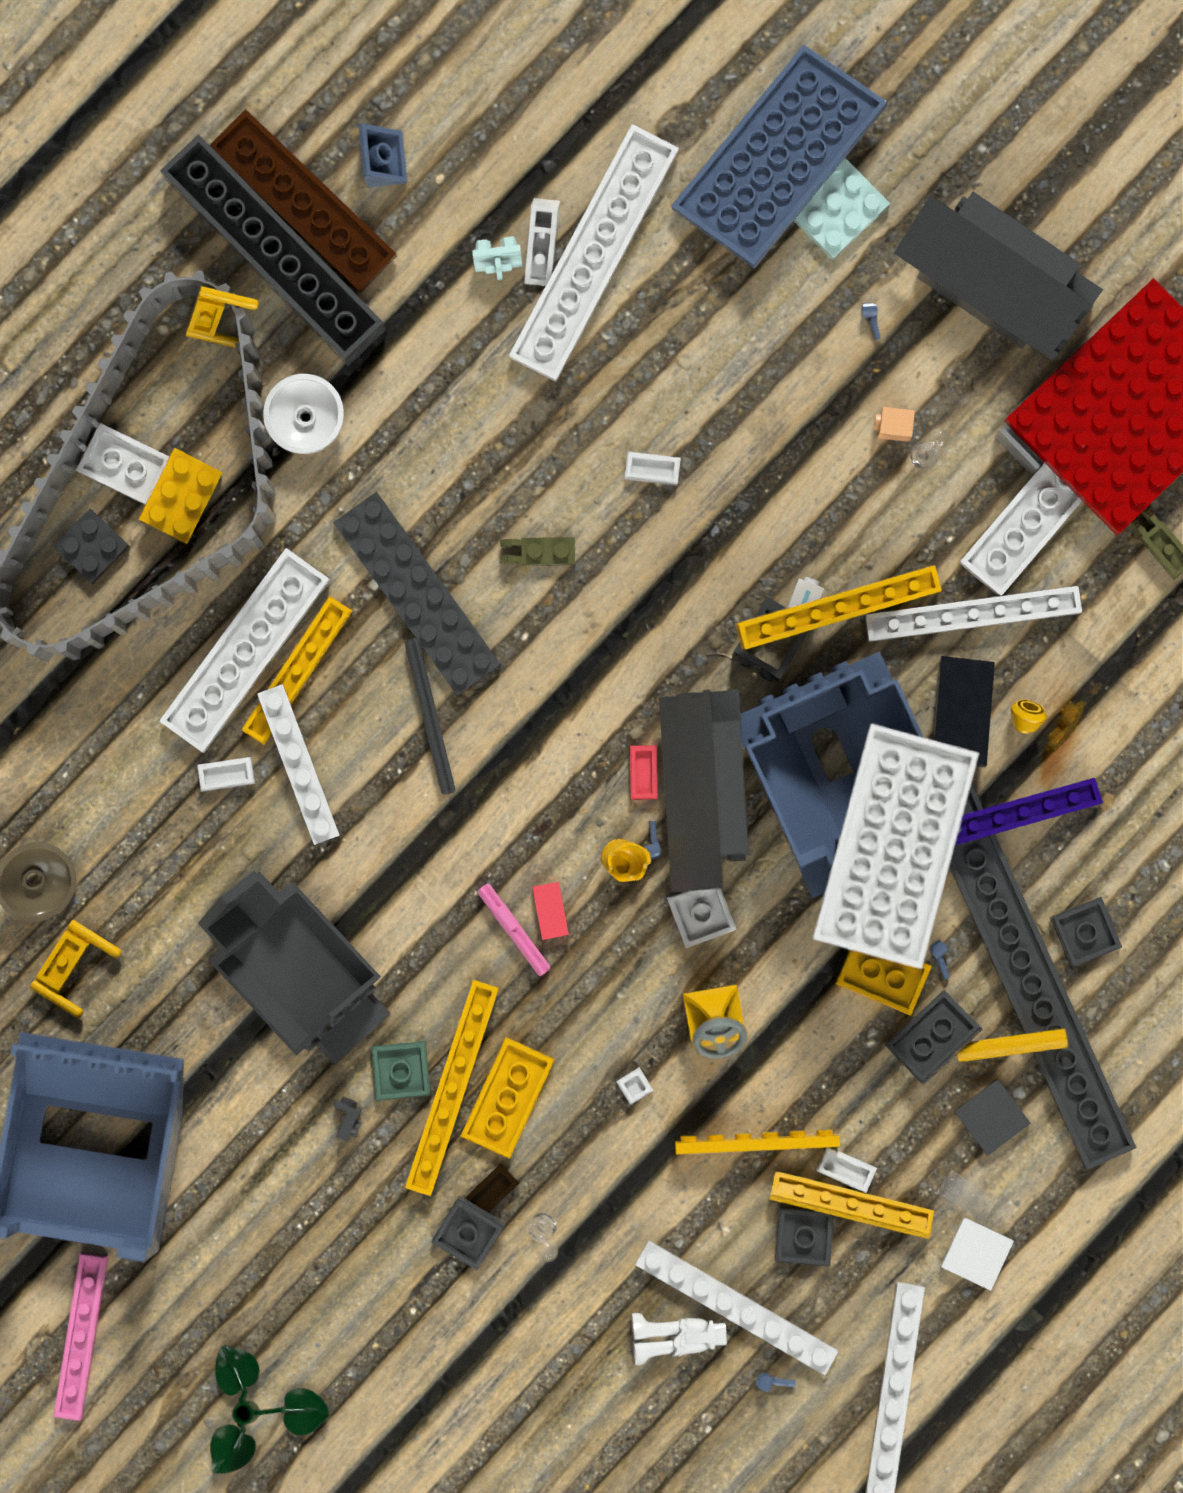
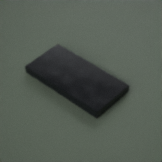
M941 656L933 741L979 753L975 767L985 768L988 757L995 662Z

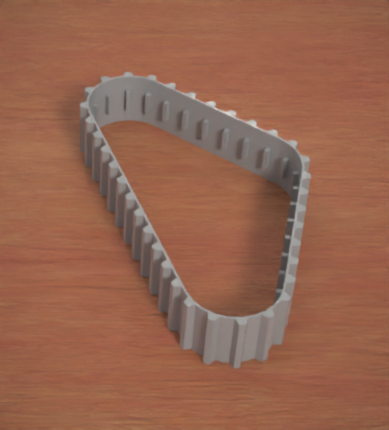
M196 270L192 277L179 278L172 271L165 273L163 283L157 285L152 290L143 287L139 291L142 301L136 311H126L123 316L128 322L123 335L113 334L110 340L116 347L110 359L101 358L98 362L99 367L103 370L97 383L88 382L85 387L90 394L84 407L75 406L72 411L77 417L72 430H62L59 435L65 442L59 454H49L46 459L52 466L46 478L35 479L33 484L39 490L33 502H23L20 507L26 514L20 526H10L8 530L13 539L7 550H0V625L3 628L0 637L20 649L26 646L27 653L41 660L50 661L53 655H64L72 660L80 659L82 649L90 645L97 649L104 647L103 637L113 631L121 636L126 634L127 623L138 617L144 622L151 619L149 610L157 605L162 604L166 608L173 606V596L185 590L192 595L197 592L196 582L205 577L215 581L220 578L218 569L229 563L237 568L242 565L241 556L246 554L251 548L261 550L265 545L261 536L265 532L266 525L276 521V515L270 509L268 499L276 494V490L265 474L267 469L273 467L272 459L262 447V443L269 440V433L259 419V416L263 414L264 403L255 391L256 388L263 385L262 377L252 361L259 358V351L249 336L255 329L244 308L225 303L224 310L226 311L228 308H231L236 316L231 320L239 335V343H235V347L239 355L241 354L243 370L238 372L245 385L246 398L242 399V404L248 410L249 426H245V431L251 437L253 454H248L255 468L256 482H252V488L258 493L257 507H253L255 515L249 527L242 531L243 534L236 541L229 545L227 543L222 545L223 548L207 558L202 557L198 559L199 562L183 572H176L175 577L159 586L154 585L152 587L153 590L136 600L132 598L128 601L129 604L112 614L110 612L105 614V618L92 626L81 628L82 631L69 639H60V643L47 645L48 643L36 639L35 644L29 643L23 638L26 633L15 627L11 616H13V612L9 608V599L14 580L20 569L22 570L24 561L32 546L36 544L39 533L45 522L47 523L54 505L60 499L61 492L70 476L73 475L75 466L82 453L87 449L86 446L95 429L98 428L108 405L111 404L112 397L121 381L124 380L126 371L133 358L136 357L137 351L145 336L148 335L149 329L156 317L171 303L183 298L198 296L201 286L234 294L226 283L217 287L212 282H209L203 271Z

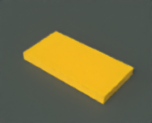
M505 1037L460 1137L510 1159L555 1059Z

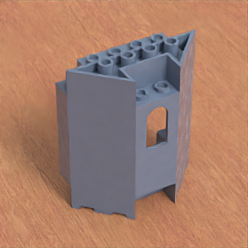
M880 651L848 665L847 661L832 667L833 673L823 676L822 672L813 675L807 679L808 684L801 687L797 683L782 690L784 695L775 699L773 695L758 700L759 706L741 713V742L812 898L825 893L870 724L924 738L897 678L892 679ZM820 728H829L836 733L853 770L852 773L830 783L812 746V736Z

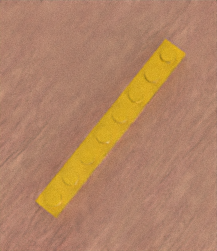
M933 565L735 623L741 648L746 650L941 592L942 589L936 566Z
M473 979L405 1186L407 1189L428 1196L432 1195L497 997L498 987Z

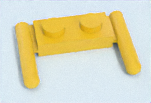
M201 286L185 336L236 348L235 343H239V338L216 333L225 303L256 310L259 307V302L256 299Z
M73 919L29 988L75 1018H80L84 1013L83 1009L58 993L66 984L90 946V943L115 959L121 956L122 951Z

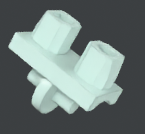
M504 237L501 239L502 247L491 248V243L488 240H478L476 242V249L472 250L475 272L486 271V274L496 273L497 280H503L502 272L512 271V268L523 267L520 245H517L515 237Z

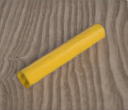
M1066 1029L970 1041L957 1054L958 1061L965 1062L1068 1048Z

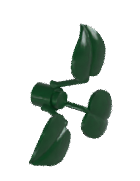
M223 1345L220 1348L215 1368L217 1384L229 1396L236 1395L240 1391H242V1394L238 1399L239 1404L232 1411V1417L237 1426L232 1424L219 1427L212 1436L210 1451L213 1473H230L244 1467L252 1460L256 1451V1442L252 1436L245 1434V1425L255 1422L261 1415L286 1412L284 1424L295 1435L312 1433L329 1417L330 1411L325 1401L317 1393L306 1388H297L289 1391L285 1396L286 1407L259 1410L255 1402L246 1401V1387L254 1385L259 1377L258 1361L251 1353L228 1345Z

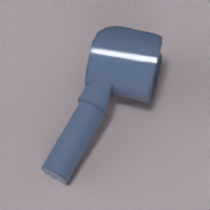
M864 303L861 307L862 318H870L874 340L881 339L877 324V306L874 303Z
M649 821L652 844L644 846V848L649 851L651 860L660 857L661 850L657 838L656 821Z
M938 940L930 946L929 950L939 965L943 980H946L950 977L942 956L949 951L945 944Z
M763 1372L758 1376L755 1385L763 1391L770 1392L772 1384L795 1387L796 1381L775 1378Z

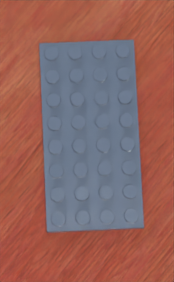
M803 44L671 205L672 210L755 269L885 110L887 101Z

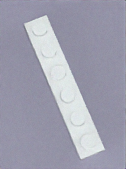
M283 684L257 693L314 845L339 836Z

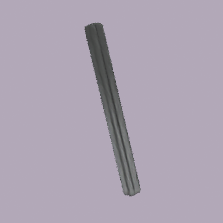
M417 638L408 639L405 641V647L440 790L443 795L455 792L456 789L421 646Z

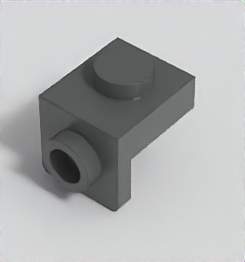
M342 1097V1100H334L332 1105L347 1112L337 1135V1138L348 1141L351 1136L356 1137L362 1123L358 1121L362 1110L356 1107L358 1102L347 1097Z

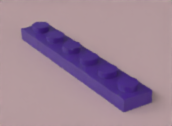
M1091 778L964 814L960 822L962 831L958 832L955 845L1102 804L1096 779Z

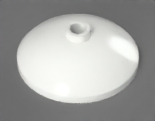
M296 374L281 380L273 387L266 398L263 417L269 435L280 447L297 454H311L326 448L336 439L343 425L344 407L338 392L329 382L311 374ZM310 414L311 418L309 421L303 422L301 420L302 415Z

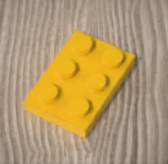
M173 448L138 520L187 544L223 472Z

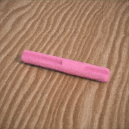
M490 884L482 886L478 890L479 896L535 972L541 976L549 971L550 965L492 886Z

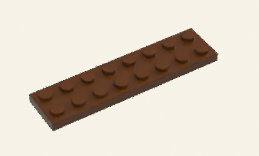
M246 109L210 144L216 153L359 293L397 257V254Z

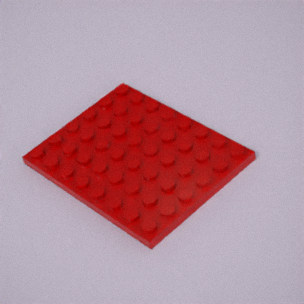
M1154 278L1004 420L1116 536L1183 473V307Z

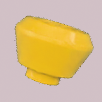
M1018 700L1011 706V722L1020 733L1029 734L1036 731L1047 718L1044 708L1036 702Z

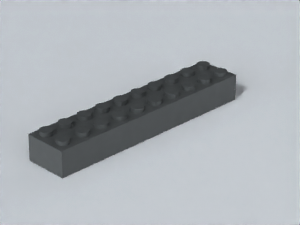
M199 134L160 170L164 179L347 366L386 330L383 321Z

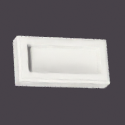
M628 452L625 479L677 486L681 458Z
M252 757L197 765L201 792L255 784Z
M826 1147L816 1171L867 1193L877 1168L834 1148Z

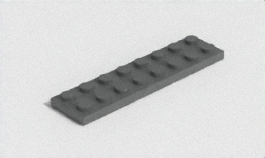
M377 492L333 522L415 638L419 640L423 649L457 696L501 665Z

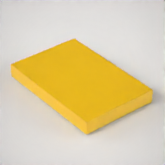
M850 949L835 984L911 1016L932 966L923 962L922 969Z

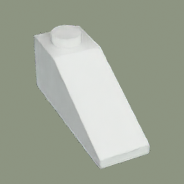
M533 199L524 284L546 286L553 273L560 201Z

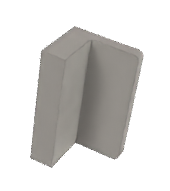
M1008 425L996 434L995 438L1031 475L1044 464Z

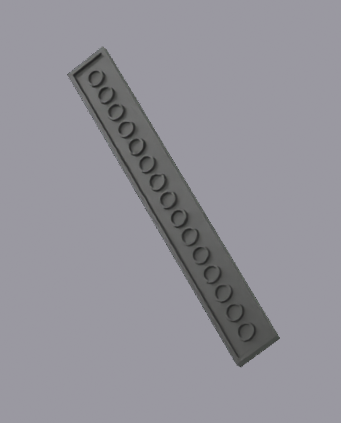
M972 782L963 815L983 809ZM996 835L955 845L949 868L1024 1034L1066 1029L1068 1048L1033 1052L1084 1168L1089 1170L1136 1149L1134 1140Z

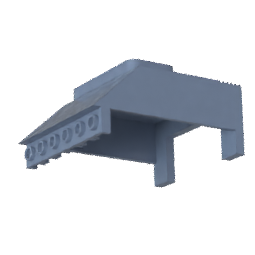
M20 1032L19 1043L12 1044L10 1053L11 1056H16L0 1144V1238L6 1239L21 1232L117 1248V1257L145 1262L159 1252L183 1116L184 1059ZM47 1106L151 1122L153 1125L147 1159L42 1143L41 1136Z

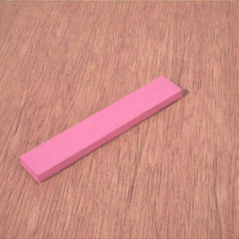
M80 1252L53 1417L81 1421L83 1418L108 1255Z

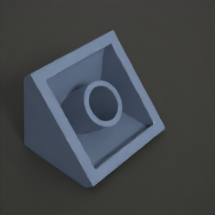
M363 123L359 124L363 177L367 188L407 183L402 131Z

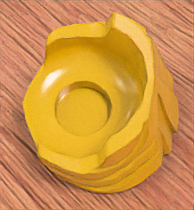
M618 838L617 840L610 841L604 847L601 854V863L619 882L638 881L644 876L648 865L651 863V856L646 848L631 841Z

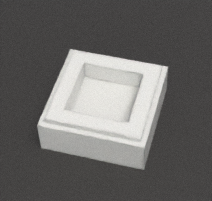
M640 1067L616 1081L630 1105L654 1091Z

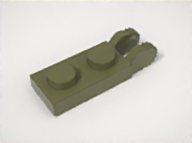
M1146 508L1141 512L1142 517L1153 528L1147 532L1136 519L1129 526L1175 580L1183 573V545L1163 521L1160 522L1152 511Z
M575 537L500 540L501 547H521V556L504 555L500 557V563L522 564V566L575 565Z

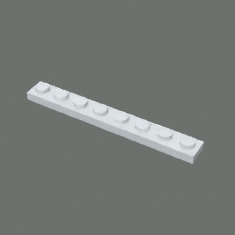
M1073 586L866 614L865 623L868 642L1080 614L1082 613L1079 587Z
M650 1240L647 1241L635 1263L636 1266L823 1375H826L839 1352L834 1347Z
M896 1282L865 1493L895 1492L925 1287L921 1285Z

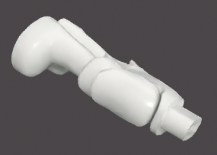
M631 1313L632 1336L634 1340H637L633 1341L632 1344L634 1366L645 1364L650 1357L671 1354L670 1357H680L685 1354L699 1353L709 1348L714 1350L715 1346L727 1344L725 1323L713 1324V1320H709L708 1323L706 1320L698 1318H680L678 1321L655 1323L646 1321L641 1313ZM672 1335L670 1341L646 1342L638 1340Z

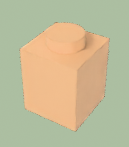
M883 407L880 414H875L874 430H878L877 438L909 442L912 438L915 410Z

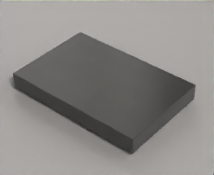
M943 990L885 1046L924 1085L983 1029Z

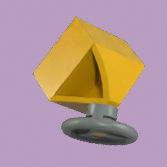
M736 984L682 993L692 1048H695L700 1055L712 1059L726 1058L742 1049L747 1040V1031L744 1027ZM737 1041L734 1045L725 1049L727 1042ZM716 1045L717 1050H709L704 1046Z

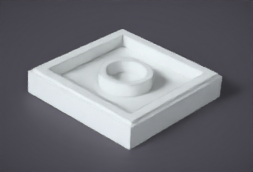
M721 889L684 891L667 898L685 948L737 930Z
M963 1216L940 1266L991 1291L1014 1241Z

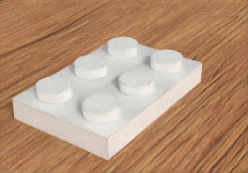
M100 423L76 471L145 505L169 456Z

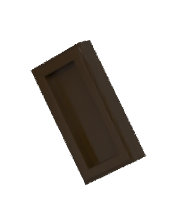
M500 1163L465 1199L489 1213L520 1182Z

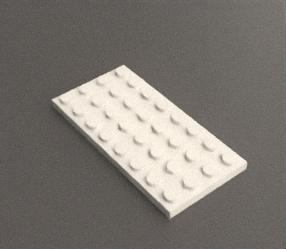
M870 724L812 939L922 969L979 753Z

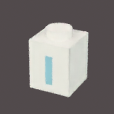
M812 578L798 579L787 608L820 599L824 588L819 586V581Z

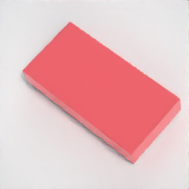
M657 745L630 746L631 800H658Z
M559 882L532 887L542 940L569 935Z

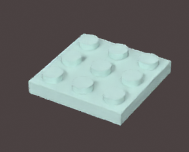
M845 158L796 217L794 222L833 260L890 206V203Z

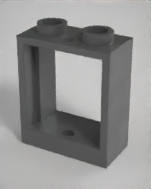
M766 597L755 617L762 616L765 612L769 614L786 609V607ZM809 631L798 635L778 670L749 652L742 650L740 642L733 652V655L736 656L735 661L746 668H749L751 665L760 670L758 675L769 682H772L773 679L779 681Z

